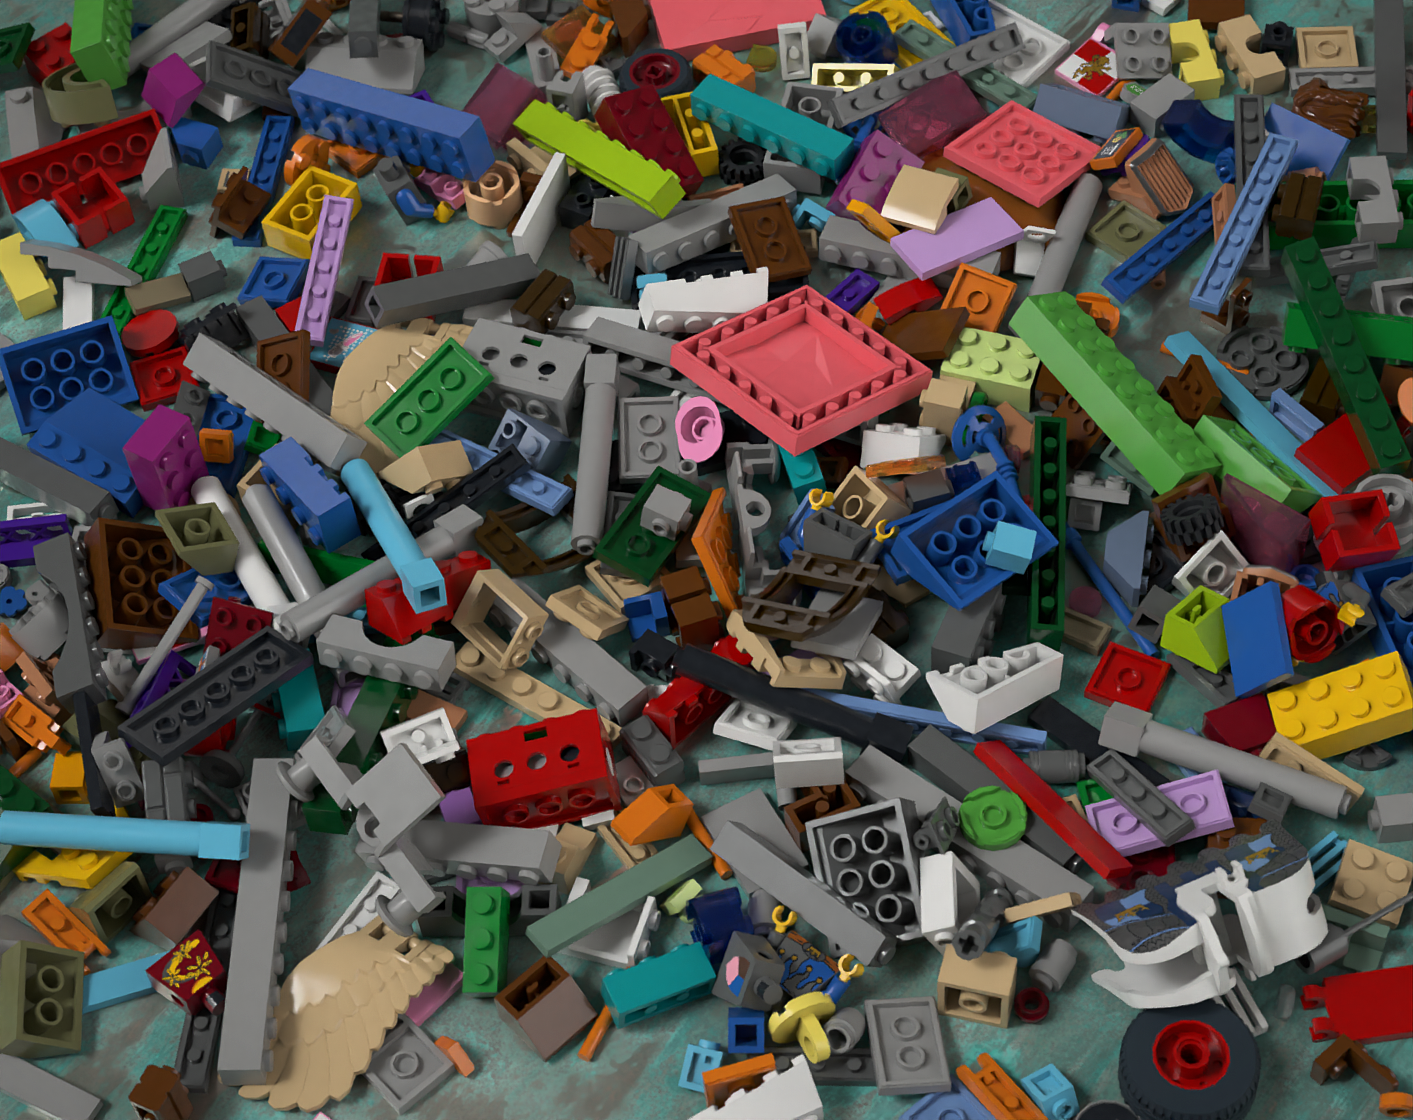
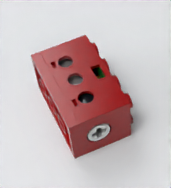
M597 708L590 710L582 709L573 714L557 718L549 717L541 722L525 726L517 725L508 730L492 734L485 733L476 738L466 740L474 807L483 825L533 829L582 820V818L612 809L614 811L623 810L612 742Z

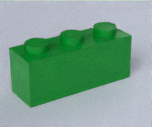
M501 886L467 887L462 992L472 998H494L507 987L510 893Z

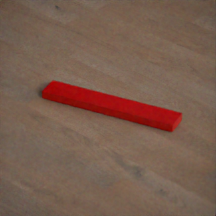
M1001 740L977 743L973 753L1104 880L1129 875L1133 866Z

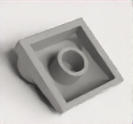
M1413 277L1375 281L1371 284V306L1376 313L1413 317Z

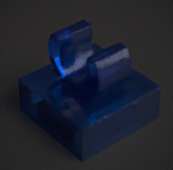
M969 461L968 464L957 466L955 464L950 468H945L946 480L949 479L952 483L954 497L982 480L977 464L974 461Z

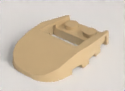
M743 609L732 610L726 621V628L730 636L738 638L735 646L740 653L748 652L753 657L751 664L758 672H768L772 677L770 684L773 687L842 690L847 672L841 658L816 652L815 654L818 657L812 659H797L792 656L778 658L769 640H777L778 637L749 632L743 623Z

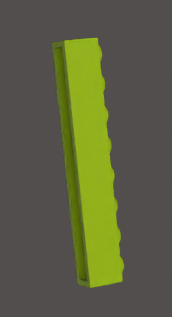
M534 99L513 122L516 129L529 143L552 156L556 152L566 154L569 166L661 219H664L686 194L679 185L681 179L672 170L667 169L664 171L654 160L649 159L646 161L636 150L628 151L616 139L613 142L610 141L600 130L594 132L582 120L579 123L576 122L566 111H563L561 114L550 102L544 104Z

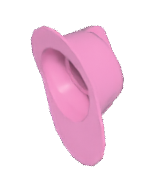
M698 396L691 398L681 406L675 419L679 451L682 458L692 459L696 463H700L716 453L723 440L725 427L715 402L708 397Z

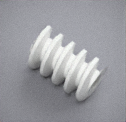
M591 65L583 70L586 98L593 117L603 98L621 93L613 72L598 65Z

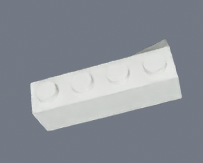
M756 268V273L743 274L742 270L730 272V277L716 279L713 278V275H705L695 282L686 283L684 278L646 284L638 304L646 331L701 333L767 303L768 268Z
M1036 642L1003 651L1002 658L990 656L978 658L977 664L965 667L962 663L950 666V671L940 674L937 670L926 672V680L948 721L961 727L966 732L976 734L1059 690L1064 655Z
M801 1054L791 1060L794 1067L780 1075L776 1070H773L763 1076L765 1082L754 1090L745 1091L742 1088L731 1094L724 1107L718 1109L717 1106L712 1105L687 1120H824L823 1105L806 1059Z

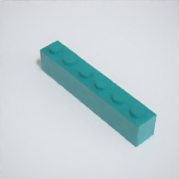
M709 74L690 94L692 115L699 120L713 124L723 131L737 135L747 142L761 146L771 153H776L795 164H800L834 181L850 165L854 158V138L712 74Z

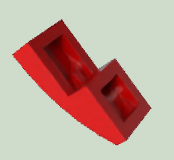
M915 278L883 292L875 297L873 301L879 307V311L887 324L891 325L915 309L916 312L925 311L944 298L932 278L923 281L920 278Z

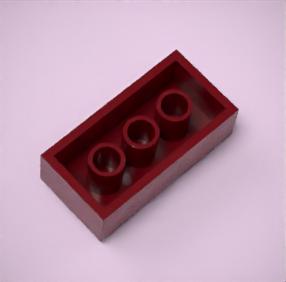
M647 85L603 98L594 117L601 131L610 141L613 142L616 139L628 151L636 150L646 161L649 159L654 160L664 171L667 169L672 170L681 179L679 185L686 192L681 198L682 200H686L687 196L695 195L704 179L654 85Z

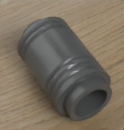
M1077 749L1029 751L1028 758H1022V761L1046 784H1068L1085 780L1084 753H1078Z

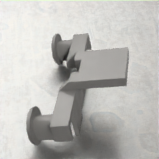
M772 439L768 440V444H749V442L727 443L724 458L732 508H723L724 514L730 513L733 530L740 529L738 543H733V538L731 537L733 545L731 554L737 553L738 562L742 568L745 594L747 597L752 598L762 592L781 570H769L768 560H764L762 546H754L753 536L759 535L766 530L771 517L769 501L762 494L753 490V475L768 474L770 483L775 484L779 479L781 471L780 450L778 444ZM755 509L763 513L760 516L750 515L751 513L755 512ZM700 518L674 552L676 568L703 567L691 541ZM803 588L790 605L800 607Z
M314 736L299 750L302 758L293 766L284 761L278 762L276 767L277 776L282 785L298 800L303 802L314 800L313 789L319 783H322L341 810H347L352 804L356 809H359L356 825L361 839L369 846L376 848L374 854L401 889V892L392 900L384 895L377 896L375 900L376 911L382 921L397 935L409 937L414 934L412 923L423 913H430L447 897L443 892H435L423 877V875H433L435 871L416 845L411 844L404 834L441 803L446 796L406 743H399L363 776L357 766L340 763L335 759L327 748L331 743L328 737ZM374 819H377L380 823L373 830L377 838L370 832V825Z

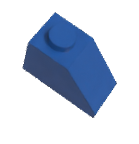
M181 117L173 128L170 127L182 162L189 166L208 169L223 148L219 129L216 126Z

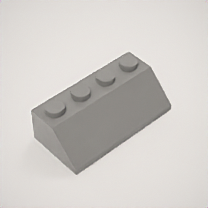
M322 32L317 34L308 47L306 69H314L399 94L413 95L425 71L423 39H414L410 36L387 38L384 35H379L378 57L350 58L348 34L333 35L329 32Z

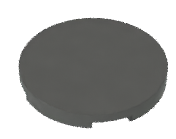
M1247 325L1235 329L1222 339L1216 353V359L1229 363L1234 369L1250 370L1248 375L1226 368L1257 400H1271L1272 393L1278 388H1281L1288 395L1294 393L1306 380L1309 368L1307 354L1289 351L1287 345H1283L1281 339L1282 328L1271 326V328H1249Z

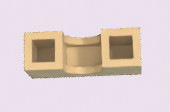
M1248 14L1218 23V32L1214 39L1218 52L1223 53L1228 68L1237 75L1241 88L1245 89L1248 94L1264 96L1282 91L1286 69L1274 51L1257 54L1260 49L1262 32L1251 15Z

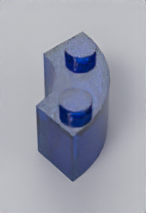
M1200 99L1173 100L1162 121V126L1168 136L1181 149L1195 158L1215 164L1218 154L1229 147L1235 150L1234 121L1224 120L1213 115L1204 107Z

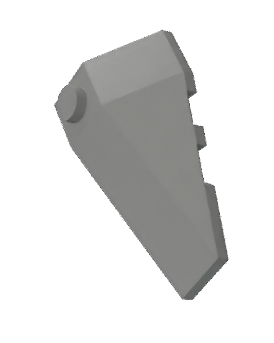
M33 86L5 91L6 116L12 158L61 141L64 131L68 130V127H62L60 123L51 119L44 91Z

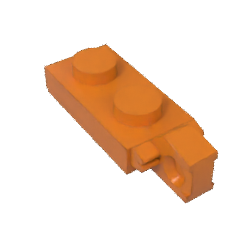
M21 694L17 696L1 718V721L41 752L47 753L51 748L65 756L72 746L59 736L64 730L60 726L61 724Z

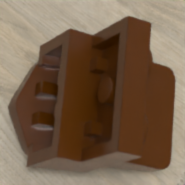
M1191 354L1178 376H1166L1157 390L1160 397L1170 403L1178 417L1192 429L1195 428L1203 415L1236 421V418L1220 403L1223 397L1201 355Z
M1204 472L1151 500L1155 511L1149 514L1150 522L1154 524L1156 531L1164 538L1166 545L1179 558L1180 562L1185 561L1187 563L1209 539L1205 537L1203 538L1204 542L1198 543L1194 541L1189 546L1186 543L1182 546H1177V544L1173 545L1170 544V541L1168 542L1160 514H1162L1161 511L1168 508V504H1176V500L1179 498L1184 500L1187 499L1186 496L1191 494L1195 497L1197 493H1203V496L1207 493L1215 496L1224 519V527L1220 529L1230 541L1231 536L1237 534L1228 506L1221 503L1213 476L1208 472Z

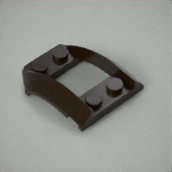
M567 474L563 477L564 481L561 484L572 488L574 496L561 509L560 513L573 525L577 482ZM525 502L498 512H493L491 509L485 512L486 518L482 526L479 525L475 533V540L479 547L511 579L549 574L579 564L593 556V554L582 555L576 550L571 549L555 557L541 560L516 534L535 527L553 516Z
M794 549L792 552L793 559L789 565L782 567L776 577L762 592L753 598L743 596L741 599L744 626L749 632L797 642L825 634L839 625L861 602L880 574L881 566ZM804 585L845 592L843 597L826 612L790 605Z

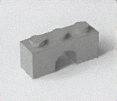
M1386 155L1349 157L1346 182L1350 200H1367L1358 201L1355 227L1358 242L1376 240L1377 244L1396 243L1398 230L1403 229L1402 212H1397L1398 191L1392 188L1394 172L1392 167L1388 168Z

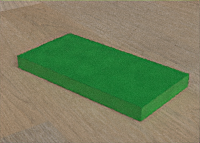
M450 337L364 424L396 456L401 458L418 446L429 445L495 378L460 344Z

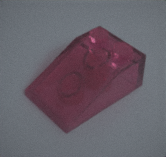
M957 70L929 81L879 114L877 119L892 140L920 158L950 144L984 120L987 113Z
M1226 473L1223 477L1220 501L1228 506L1237 533L1233 535V538L1253 565H1273L1290 573L1304 557L1311 519Z

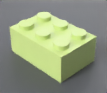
M963 327L949 357L944 358L940 375L976 382V391L987 393L988 404L999 406L1006 401L1015 410L1030 412L1043 362L1021 338Z

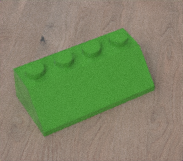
M1203 415L1193 429L1196 437L1214 452V457L1222 464L1213 478L1223 485L1228 484L1234 489L1233 495L1245 504L1250 503L1256 508L1255 514L1267 523L1272 521L1286 523L1322 497L1321 493L1236 421Z

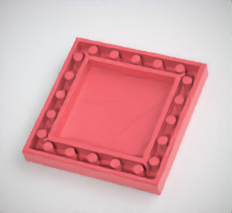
M647 0L661 48L675 51L687 61H692L701 53H705L714 44L724 51L736 52L779 43L777 25L806 22L808 32L815 13L826 15L821 0Z
M808 285L672 345L670 357L671 366L725 406L732 409L736 414L793 456H797L860 425L863 421H868L921 395L923 389H928L933 374L931 369Z

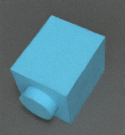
M998 521L994 531H987L982 550L988 551L985 564L1024 574L1032 558L1037 531Z

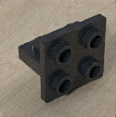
M222 302L209 310L210 313L205 316L206 319L201 321L197 317L185 324L184 328L180 330L181 336L176 342L179 346L184 345L189 352L199 333H202L233 348L248 339L250 335L234 312L237 308L236 304L233 302L226 306L225 302Z

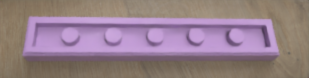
M331 195L324 196L295 331L305 329L310 332V345L323 347L354 199Z

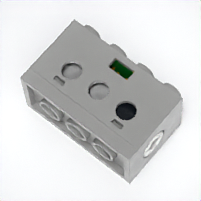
M478 318L463 348L491 373L495 379L463 411L502 421L507 409L512 408L551 425L569 439L584 410L586 354H592L591 346L581 342L557 338L550 334L546 335L530 331L523 327L510 326L496 320Z

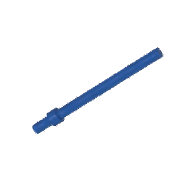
M1066 522L1065 548L1071 550L1144 654L1157 658L1160 652L1151 641L1128 628L1133 614L1081 543L1082 537L1074 527H1070Z

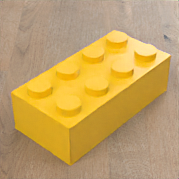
M1398 651L1267 694L1276 731L1320 760L1413 730V686L1408 670Z

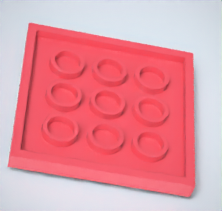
M1011 100L945 146L943 157L973 172L980 178L999 186L1004 191L1025 200L1028 204L1039 208L1078 179L1082 173L1090 170L1092 167L1089 161L1101 147Z

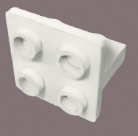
M872 633L867 637L856 659H844L845 662L843 663L845 669L852 675L850 680L861 691L865 692L868 689L875 694V700L902 705L900 701L901 696L922 675L916 666Z
M443 707L380 732L388 753L399 743H406L421 764L434 759L436 763L445 762L454 758V751L460 749Z

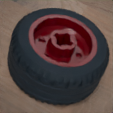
M664 48L642 50L629 57L621 66L619 72V88L621 93L651 84L654 85L660 98L692 92L693 79L691 67L688 61L675 51Z

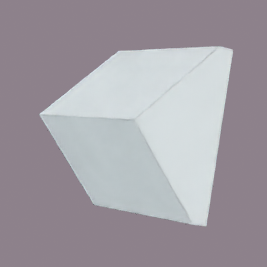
M1222 530L1218 534L1214 533V537L1210 538L1173 577L1172 584L1186 597L1202 585L1228 598L1232 593L1237 571L1243 572V569L1250 565Z
M841 737L773 741L776 789L844 784Z

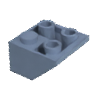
M508 408L488 449L499 454L513 443L529 463L531 470L548 477L559 468L572 441L551 425Z

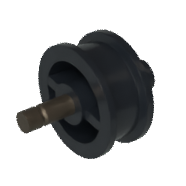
M405 0L403 12L381 10L380 21L402 23V36L423 39V46H427L430 51H437L438 48H443L445 39L444 26L448 25L450 19L449 8H445L444 0Z

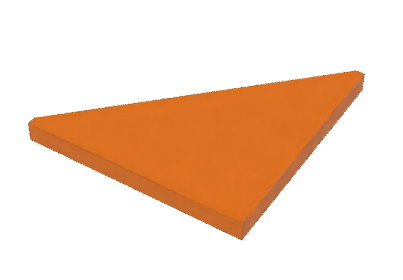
M721 487L712 491L691 541L728 619L733 609H743L741 599L745 595H739L738 593L740 589L738 578L741 576L737 553L731 554L733 546L731 537L734 534L730 513L724 514L722 502L727 494L725 488Z

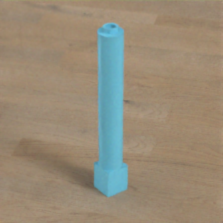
M353 459L347 462L341 470V479L400 577L403 593L415 613L418 614L447 605L445 581L432 558L425 557L369 463L364 459Z
M8 810L3 811L0 817V843L2 845L184 855L229 860L249 858V823L196 822Z

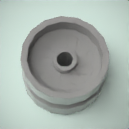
M1381 473L1369 476L1359 483L1354 493L1383 490L1390 517L1381 528L1387 522H1393L1401 547L1396 555L1403 554L1413 547V482L1397 474Z

